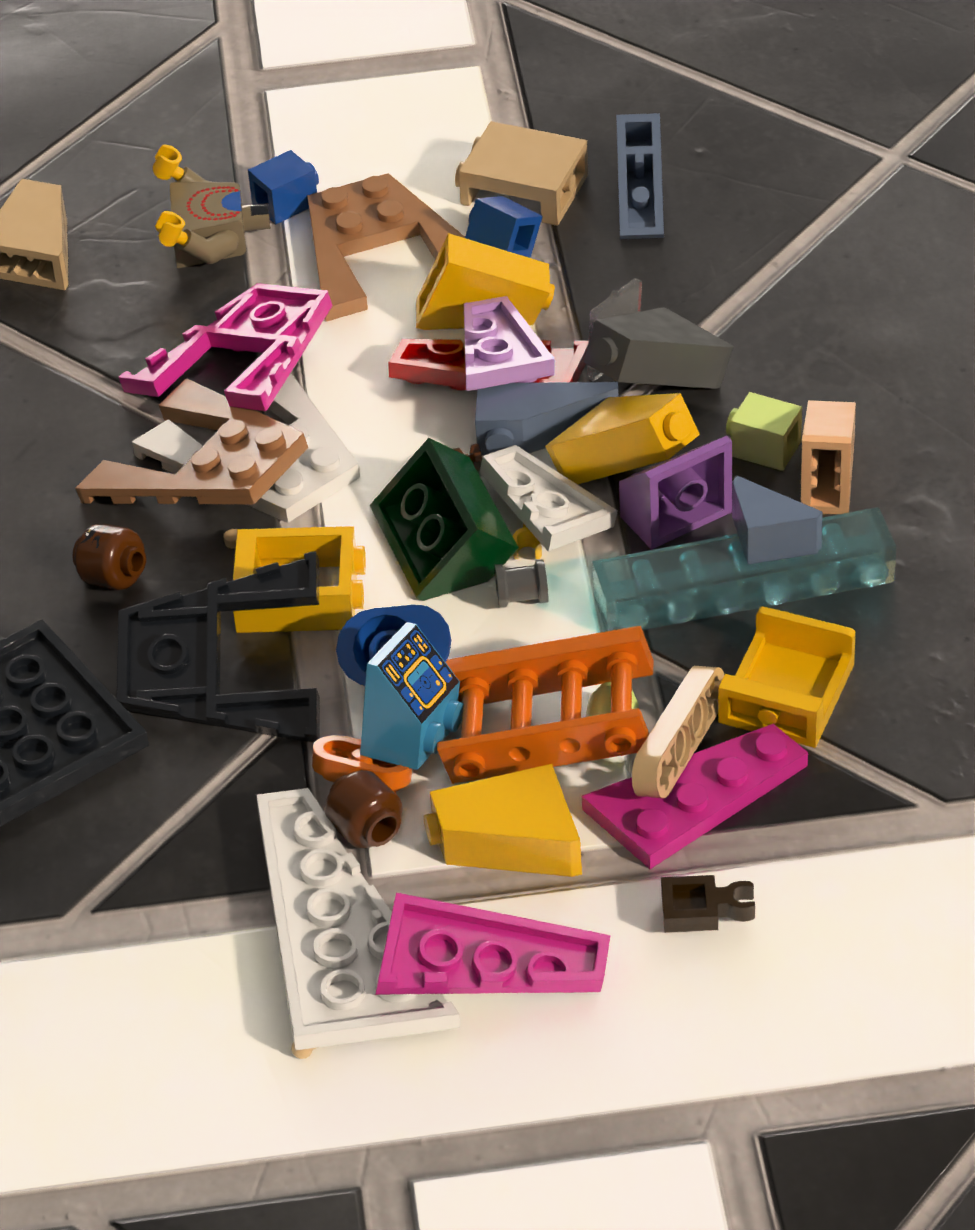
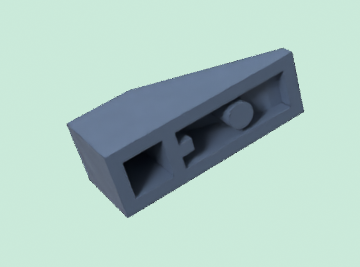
M660 113L616 115L620 239L664 238Z
M618 382L509 383L477 389L475 428L476 442L480 447L481 455L484 456L517 445L529 454L546 448L545 445L606 398L619 397Z

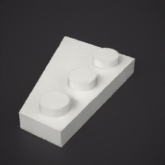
M517 445L483 456L480 474L547 551L614 527L618 510Z

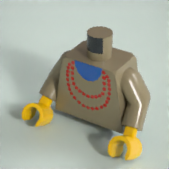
M162 145L155 155L156 161L153 164L154 175L162 180H168L171 177L175 180L170 183L171 211L161 213L155 228L159 232V240L164 246H174L177 268L203 263L214 264L222 259L242 256L246 253L245 231L271 229L268 203L242 205L239 184L236 182H212L205 180L187 166L183 169L178 166L182 156L176 148L170 145Z

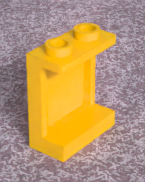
M761 606L756 614L754 638L735 676L725 674L718 687V723L751 732L774 724L797 744L816 748L854 666L855 630L834 623Z

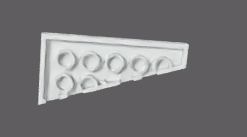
M309 788L257 794L259 821L295 1050L461 1028L459 1011L452 1001L447 1002L443 994L375 995L392 915L391 910L374 885L369 886L361 874L360 864L352 852L347 853L336 836V828L326 817L325 812Z

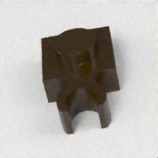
M715 875L661 877L664 933L718 930V918L728 917L740 922L755 919V901L739 902V900H754V884L751 881H735L725 887H716Z

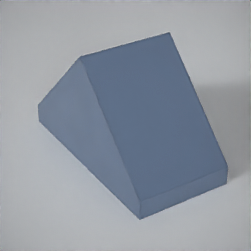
M737 476L732 481V518L747 564L817 554L822 548V511L740 476Z

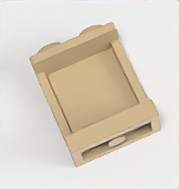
M490 121L481 137L477 136L475 138L471 152L465 162L461 161L457 167L455 185L460 187L461 204L470 206L480 189L541 202L542 223L558 226L588 176L587 140Z

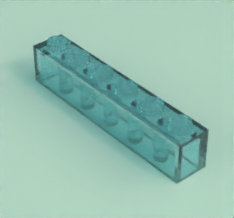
M879 507L823 517L822 548L817 554L747 564L738 534L592 561L594 598L606 631L640 625L642 630L756 609L761 606L766 607L895 582L896 544Z

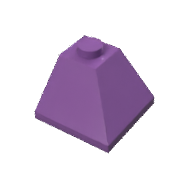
M728 436L670 458L619 481L620 517L651 550L732 513V440Z

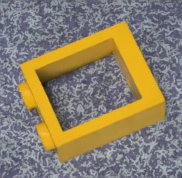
M354 526L237 529L233 580L255 574L256 568L278 562L279 566L305 559V553L316 551L319 558V567H339L338 586L319 587V605L233 611L236 633L342 630L346 622L355 616V609H364L363 580H357V575L366 574L365 546H356Z

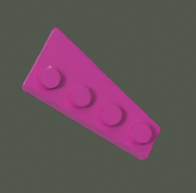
M770 724L694 753L666 798L637 796L632 786V777L582 795V810L646 867L652 869L807 767L808 752L777 726Z
M396 892L375 995L601 992L611 935Z

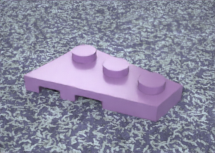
M507 296L464 303L466 391L515 382L532 383L538 378L555 375L554 357Z

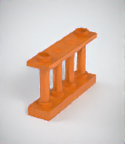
M641 625L447 659L445 662L460 681L458 701L463 703L461 738L437 743V751L452 784L500 776L548 764L556 767L638 753L649 735L640 708L632 709V679L653 675L654 660ZM611 682V713L581 718L582 687ZM561 691L560 721L531 726L533 696ZM512 699L510 730L482 734L483 704Z

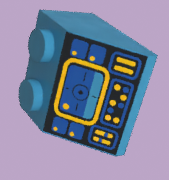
M406 622L367 663L360 755L406 766L414 770H418L432 753H438V742L443 741L451 731L456 732L462 721L463 703L458 701L460 681L417 624Z

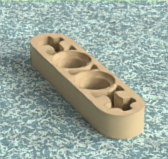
M693 666L689 670L635 757L632 769V786L637 796L666 798L671 792L718 714V687L724 677V672L721 668Z

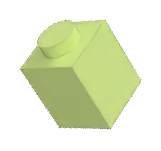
M749 392L739 409H732L726 423V434L731 436L732 457L783 471L801 443L802 406Z

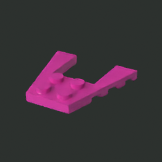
M257 283L215 311L216 321L208 326L194 325L182 333L185 341L168 353L164 348L158 349L145 358L148 366L135 375L128 371L121 374L118 378L125 393L159 397L211 347L232 349L237 352H259L263 354L224 390L229 407L266 411L333 305L327 290Z

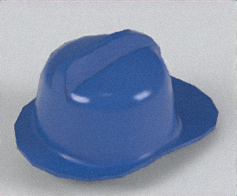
M411 604L361 611L346 622L338 635L336 646L338 663L348 678L359 685L365 686L367 663L406 622L417 624L446 662L450 654L452 642L449 625L439 612L424 605Z

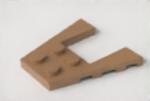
M389 173L370 176L361 181L339 187H331L322 192L307 195L320 290L328 291L333 305L325 317L326 322L368 310L367 296L347 264L345 256L420 235L436 260L448 233L465 238L463 234Z
M185 379L159 404L163 419L218 430L192 455L191 459L176 474L103 460L75 489L81 503L91 504L94 496H111L113 504H133L136 500L135 496H156L159 504H176L181 497H197L199 504L254 505L308 449V445L303 432L256 410L229 407L226 396L192 380Z

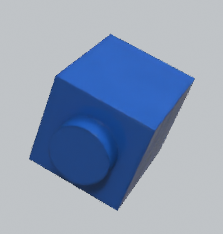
M291 149L248 169L252 204L268 203L269 217L275 225L309 209L307 195L317 193L319 176L315 167L310 162H305Z
M504 196L476 198L474 207L469 214V225L465 238L518 255L531 257L543 216Z

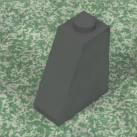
M663 307L595 320L584 363L617 382L716 389L721 388L734 346Z

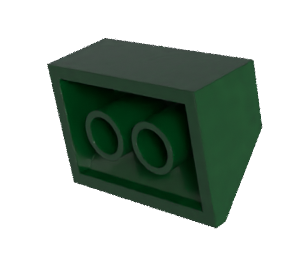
M429 437L369 505L415 597L422 601L489 582L495 575L494 565H504L519 548L469 456Z

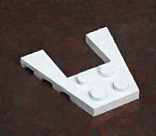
M291 373L268 409L287 422L288 426L303 432L308 449L254 505H248L287 523L360 478L358 461ZM169 419L132 441L134 456L142 460L147 456L161 461L162 469L174 474L203 446Z

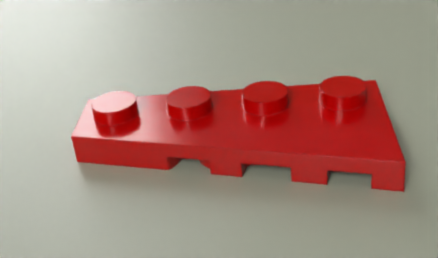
M401 339L388 362L389 378L402 379L412 384L430 383L449 386L454 390H466L465 347L461 339ZM541 340L555 359V375L538 378L532 383L577 382L586 365L584 358L589 341L574 340V348H551V340Z

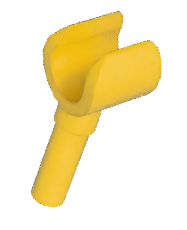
M523 523V527L516 530L513 534V538L519 547L513 556L515 559H519V551L522 548L532 547L535 549V558L540 559L542 557V544Z

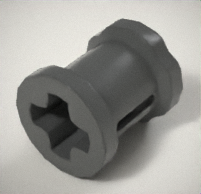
M544 559L536 560L534 565L504 568L502 564L494 565L499 608L507 607L509 602L538 599L540 603L549 602Z

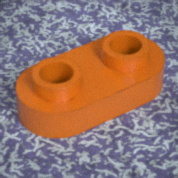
M331 735L322 737L313 744L312 768L330 782H335L340 777L359 770L374 772L395 793L408 786L411 782V768L360 755L361 739L343 735Z

